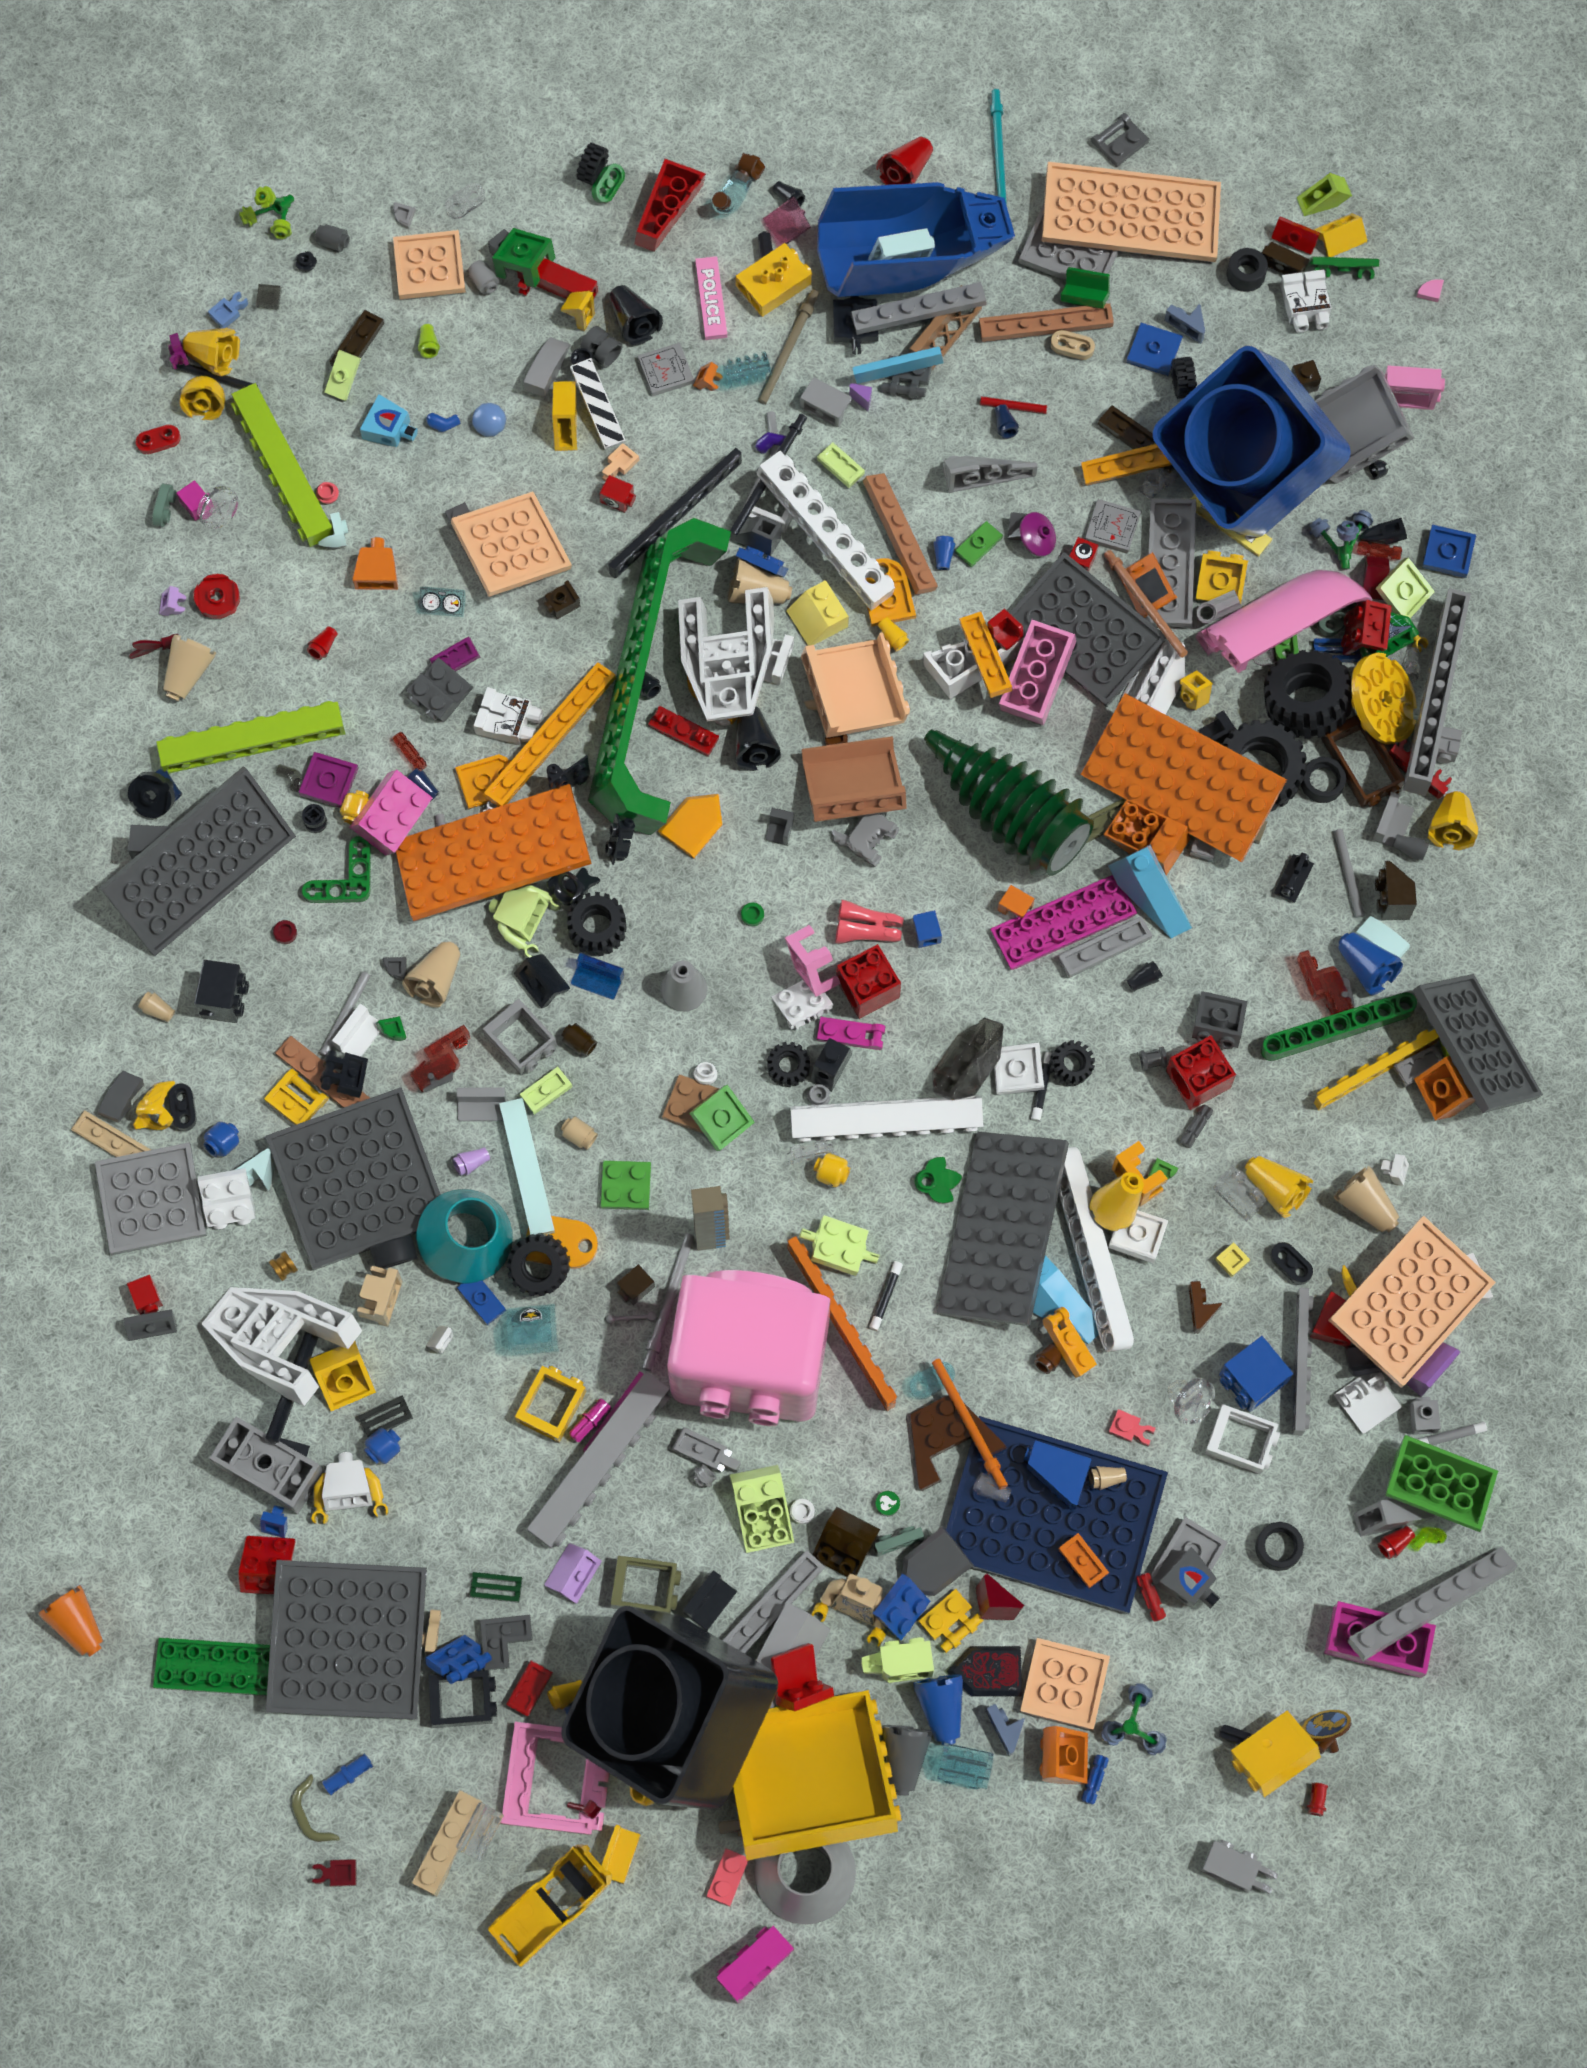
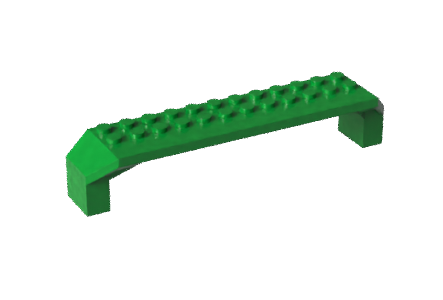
M692 518L668 530L662 537L657 539L654 545L651 544L644 553L588 797V802L611 823L614 822L615 814H618L620 820L630 818L634 821V831L647 835H652L666 824L671 802L641 792L624 762L669 565L682 556L698 563L712 566L727 552L731 535L729 530L696 518Z

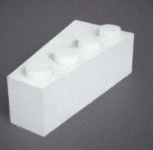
M1024 637L1008 650H1005L993 639L1003 665L1017 658ZM964 639V642L952 646L951 644L945 645L941 650L935 652L928 651L923 653L924 667L949 699L982 680L966 639Z

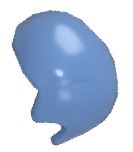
M493 403L480 405L476 408L472 417L474 428L485 437L495 436L502 432L507 420L503 409Z

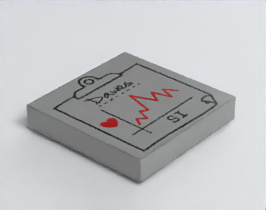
M680 342L638 355V360L652 397L694 384V378Z
M1098 499L1085 540L1128 554L1141 511Z

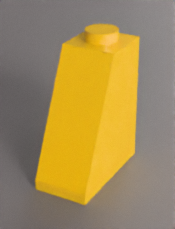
M576 381L553 382L552 418L555 451L577 450Z

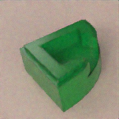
M400 1016L377 1021L378 1029L387 1038L395 1041L406 1040L407 1037Z

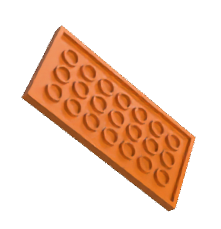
M1124 693L1081 773L1082 776L1122 798L1137 802L1187 826V833L1240 862H1243L1287 782V779L1126 693Z
M570 784L406 836L396 850L410 915L413 921L592 864Z

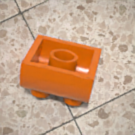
M1059 1726L1043 1728V1737L1040 1740V1748L1043 1751V1763L1040 1764L1039 1768L1042 1780L1056 1784H1087L1088 1733Z

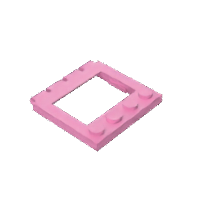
M515 1722L501 1824L591 1835L592 1830L602 1831L603 1812H599L594 1819H591L579 1811L578 1820L544 1813L540 1815L528 1814L538 1738L564 1743L561 1734L562 1727ZM586 1759L580 1804L585 1806L589 1800H592L600 1808H605L608 1788L598 1786V1782L608 1783L610 1773Z

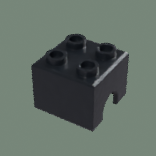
M203 960L194 1000L196 1008L202 1009V1011H199L201 1018L237 1023L238 1017H242L244 1014L243 994L247 995L249 990V981H246V973L242 972L238 964Z

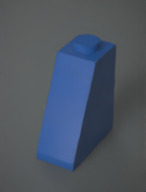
M1035 1440L1033 1447L1028 1446L1024 1460L1028 1461L1026 1468L1066 1505L1075 1510L1092 1459Z

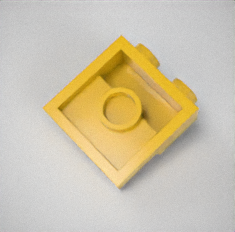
M1208 550L1207 554L1203 553L1195 599L1210 601L1235 590L1241 604L1248 560H1243L1244 556L1230 554V558L1223 557L1221 552Z

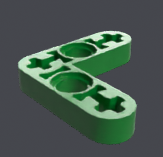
M361 836L354 837L349 844V879L308 881L302 887L304 899L309 903H354L366 901L371 893L370 843ZM358 843H363V846H365L362 848L363 858H358L357 848H354L358 846ZM358 864H363L366 866V871L359 875L354 873V867ZM323 886H326V897H323L322 892H316L313 897L308 893V891H311V887H315L316 891H323ZM346 886H349V889H350L349 894H350V896H347ZM358 886H362L363 890H366L360 896L353 891L357 890ZM333 887H341L343 892L340 896L333 897L330 895V890Z

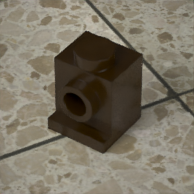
M568 580L564 582V585L545 594L546 602H544V606L550 615H555L556 619L581 607L580 598Z

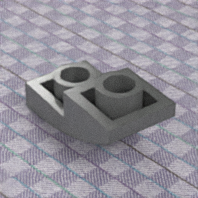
M122 1071L106 1094L98 1110V1115L119 1123L131 1109V1100L143 1087V1079Z

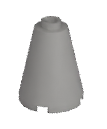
M688 961L676 962L661 983V995L664 1002L677 1011L688 1012L694 1010L702 1004L707 996L708 987L706 979Z

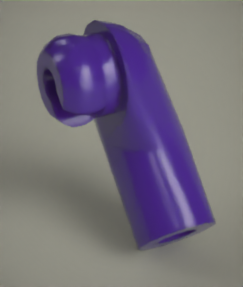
M767 432L757 440L755 447L759 453H766L773 445L781 446L786 436Z

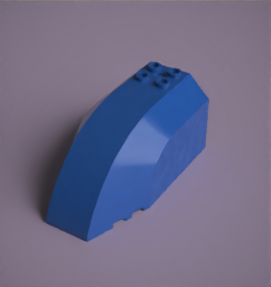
M939 182L833 188L818 219L817 252L827 290L837 297L912 292L933 285L988 257L1015 237L1005 198L981 192L976 194L969 193L960 187L952 189L944 187L945 184ZM927 228L929 235L934 239L935 247L930 257L868 261L878 237Z

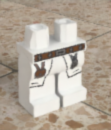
M1324 270L1305 272L1304 277L1302 273L1282 275L1280 283L1282 297L1289 317V324L1294 325L1297 333L1307 331L1309 328L1308 322L1315 321L1316 328L1319 330L1327 329L1329 326V316L1332 308L1326 289Z
M487 687L474 723V730L476 735L520 745L521 741L528 742L536 733L535 728L527 727L528 721L539 724L543 712L542 709L532 706L531 700L508 696L496 692V689Z

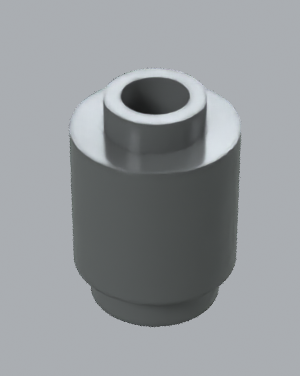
M325 224L317 228L315 241L320 243L321 246L342 251L343 248L348 247L350 236L345 229Z

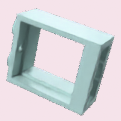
M927 228L878 237L868 261L930 257L935 247L934 239L929 235Z

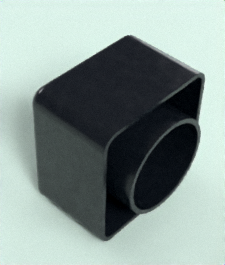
M622 1606L614 1613L564 1720L561 1730L562 1739L569 1748L657 1804L716 1810L722 1807L728 1799L777 1693L778 1679L771 1669L682 1616L633 1606Z

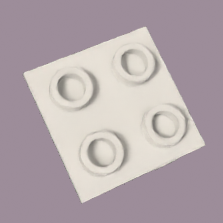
M803 980L772 996L773 1001L788 1020L787 1024L791 1030L794 1028L797 1030L805 1025V1020L811 1023L810 1017L816 1020L817 1016L820 1017L825 1013L828 1014L833 1006L832 1001L825 992L815 997Z
M1381 1372L1361 1375L1334 1394V1397L1362 1434H1365L1402 1408L1384 1384L1383 1380L1385 1378Z

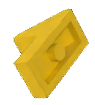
M590 291L573 292L568 296L561 311L573 316L576 319L577 328L584 332L595 315L593 293Z

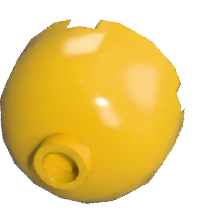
M197 376L187 381L184 385L179 404L182 411L191 418L193 415L204 416L201 420H214L222 414L225 405V393L222 386L211 377Z

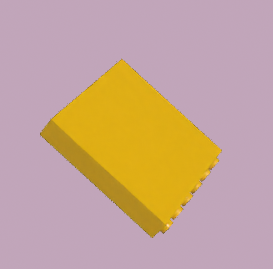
M869 1690L834 1696L795 1712L783 1707H775L768 1710L733 1786L746 1861L898 1832L897 1821H902L899 1805L894 1806L893 1800L897 1799L895 1785L889 1784L888 1778L892 1777L889 1762H884V1757L887 1756L885 1741L880 1742L879 1736L883 1735L880 1720L875 1721L874 1715L878 1714L876 1699L871 1700Z

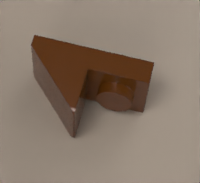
M1192 1281L1188 1288L1194 1334H1199L1221 1308L1222 1303L1203 1304L1206 1302V1290L1201 1288L1200 1281Z

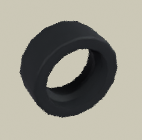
M1315 758L1307 764L1301 788L1309 799L1318 803H1329L1341 795L1346 783V772L1343 766L1332 758ZM1318 768L1331 770L1337 778L1336 787L1331 791L1317 790L1310 783L1311 773Z
M1275 1522L1263 1528L1257 1537L1255 1549L1258 1559L1264 1566L1271 1570L1283 1571L1293 1567L1301 1558L1304 1542L1297 1528L1289 1523ZM1282 1532L1290 1536L1294 1544V1551L1291 1557L1282 1561L1271 1558L1265 1549L1266 1539L1269 1535Z

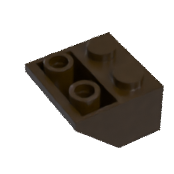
M1385 861L1382 869H1379L1378 877L1375 878V891H1379L1380 899H1377L1376 902L1377 913H1381V920H1410L1417 905L1415 882L1391 861Z
M836 1507L828 1519L812 1555L821 1564L846 1577L849 1574L857 1576L874 1545L880 1529Z

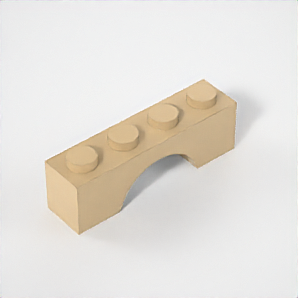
M459 1790L412 1882L414 1886L436 1897L438 1896L449 1875L450 1868L461 1844L474 1826L484 1806L482 1801Z

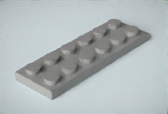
M1151 499L1149 554L1152 552L1155 554L1174 594L1177 596L1175 600L1157 610L1169 627H1192L1196 499ZM1147 616L1146 620L1157 627L1151 617Z

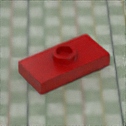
M1280 216L1271 238L1312 255L1320 232Z
M531 1660L506 1705L529 1717L553 1672Z

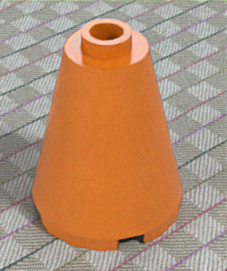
M78 1585L75 1588L77 1593L73 1589L51 1603L46 1608L47 1613L43 1609L38 1614L82 1656L87 1653L90 1657L102 1649L99 1644L103 1642L84 1589L81 1585Z

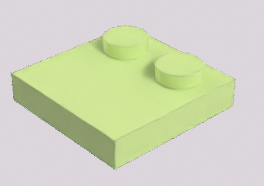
M1403 558L1375 588L1388 605H1392L1391 609L1394 613L1408 616L1409 618L1435 592L1409 558Z

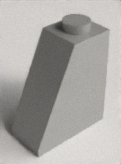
M1395 1499L1381 1500L1354 1513L1360 1537L1421 1524L1435 1518L1434 1514Z

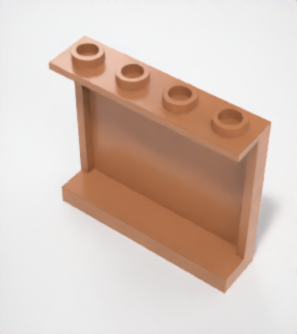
M893 736L801 749L803 769L814 822L907 809L905 786H902L894 752Z

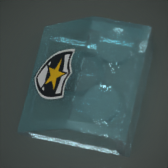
M555 1304L507 1309V1335L510 1356L559 1352Z

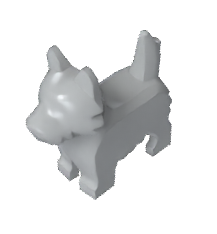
M882 813L857 816L859 821L849 835H844L836 830L832 831L835 837L834 842L847 846L856 856L864 858L867 863L876 867L882 857L872 847L875 848L876 843L880 844L883 836L894 839L900 830L896 823L888 821Z

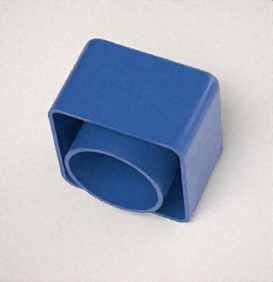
M1244 346L1238 349L1162 417L1153 429V439L1156 445L1216 523L1225 529L1252 538L1261 537L1271 530L1348 462L1351 454L1347 441L1283 361L1252 346Z

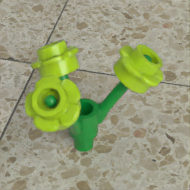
M268 186L257 188L254 200L262 209L254 211L251 206L246 208L242 206L243 211L239 212L243 225L248 224L249 227H252V224L257 223V215L274 210L276 213L281 214V219L274 221L273 226L270 227L271 233L278 239H286L291 236V224L286 221L288 208L291 207L295 200L294 197L289 194L278 198Z

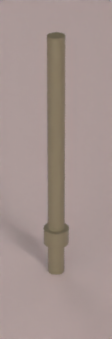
M811 290L806 302L802 303L799 310L800 315L758 402L767 404L807 318H810L814 311L813 306L819 296L818 291Z

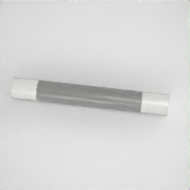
M1485 1422L1418 1440L1430 1445H1436L1487 1431V1425Z

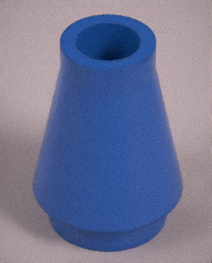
M937 536L936 541L933 542L936 569L950 570V563L956 545L954 538L951 536Z

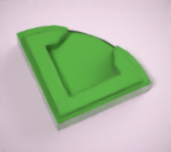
M1157 1158L1148 1177L1161 1170L1169 1180V1178L1171 1179L1177 1173L1179 1168Z

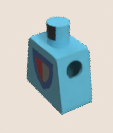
M378 394L360 428V432L364 440L397 447L402 437L414 441L418 429L409 425L410 418L406 410Z

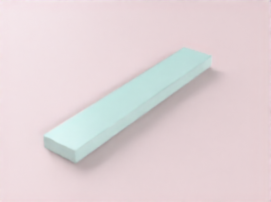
M523 1098L499 1103L530 1234L544 1233V1235L555 1233Z

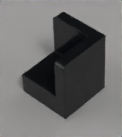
M1223 710L1215 715L1214 722L1199 729V733L1221 744L1228 737L1229 733L1236 728Z

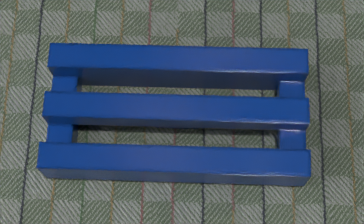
M1320 638L1313 641L1314 650H1319L1320 653H1343V647H1319L1341 646L1342 638ZM1358 649L1353 652L1355 655H1332V658L1336 657L1342 662H1359L1361 655Z

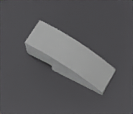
M552 337L546 341L524 380L525 391L546 397L552 382H555L571 344Z

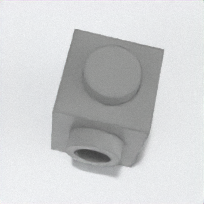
M1430 1397L1416 1398V1401H1413L1409 1406L1412 1434L1438 1433L1441 1429L1438 1400H1430Z

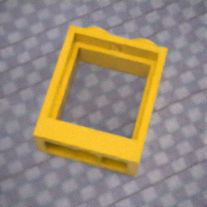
M541 1366L515 1415V1420L560 1443L586 1394V1387L583 1386L584 1382L578 1378L571 1376L569 1379L562 1376V1371L553 1366L548 1368ZM545 1377L576 1392L558 1427L527 1412Z

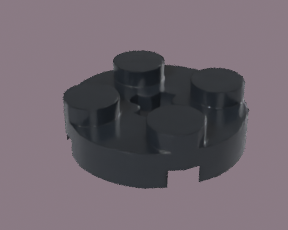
M142 772L130 783L128 799L130 803L133 802L136 807L135 810L140 815L147 818H158L169 811L174 804L173 782L156 772ZM150 790L153 791L156 795V797L153 800L150 799V795L147 794V792H149Z

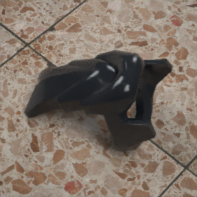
M582 867L576 876L568 871L551 877L547 881V887L555 885V898L562 904L569 906L577 903L579 897L583 898V895L588 893V889L597 885L600 879L589 876L587 869Z

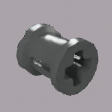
M1163 1046L1159 1047V1050L1139 1051L1143 1071L1157 1066L1167 1067V1057Z

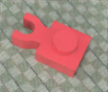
M1118 1409L1109 1433L1129 1442H1132L1133 1437H1136L1142 1444L1149 1446L1151 1440L1145 1439L1143 1433L1148 1431L1153 1434L1156 1428L1149 1425L1141 1426L1139 1425L1141 1418Z

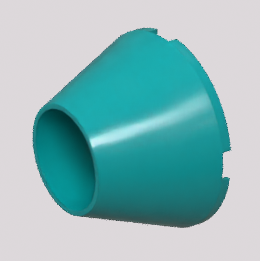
M456 1189L439 1195L427 1205L418 1223L416 1239L423 1261L436 1275L443 1279L459 1282V1284H471L488 1279L504 1265L512 1248L513 1233L506 1212L493 1198L476 1190ZM461 1213L476 1216L484 1223L487 1229L488 1242L480 1247L473 1248L459 1244L449 1232L448 1219Z

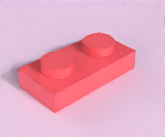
M727 1848L725 1849L708 1891V1898L731 1906L749 1861H746V1856Z

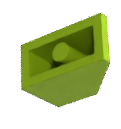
M1329 173L1299 195L1297 200L1304 216L1338 207L1349 199L1352 194L1344 177Z

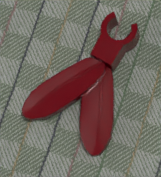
M174 634L163 637L160 641L139 640L132 643L133 648L137 650L133 651L129 658L134 659L149 654L161 647L162 650L170 649Z

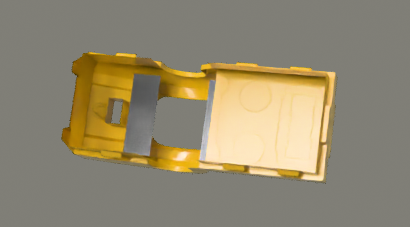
M588 1845L573 1846L563 1857L554 1863L550 1870L551 1872L545 1878L531 1886L488 1927L489 1932L498 1941L497 1943L520 1967L524 1966L565 1926L580 1916L611 1884L612 1873L609 1870L605 1871L589 1852L590 1848ZM584 1866H586L591 1871V1876H589L584 1871ZM555 1876H559L560 1882L566 1877L580 1893L581 1897L575 1903L580 1901L582 1904L579 1906L581 1908L576 1914L569 1916L566 1912L570 1908L560 1910L549 1897L551 1890L548 1891L545 1886ZM504 1934L519 1952L517 1955L508 1947L500 1935Z

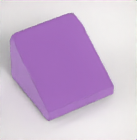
M850 383L849 396L865 410L869 411L872 387Z

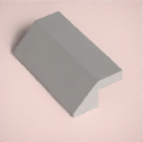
M786 1602L756 1661L772 1670L771 1657L808 1643L813 1644L816 1658L831 1629L809 1613ZM775 1697L772 1701L770 1708L780 1707L776 1705Z

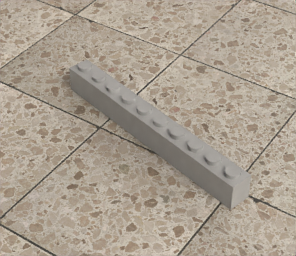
M1449 588L1444 598L1403 791L1426 796L1431 785L1469 606L1470 593Z

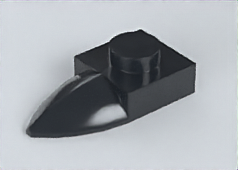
M1402 518L1375 525L1360 536V539L1365 541H1384L1385 545L1408 539Z

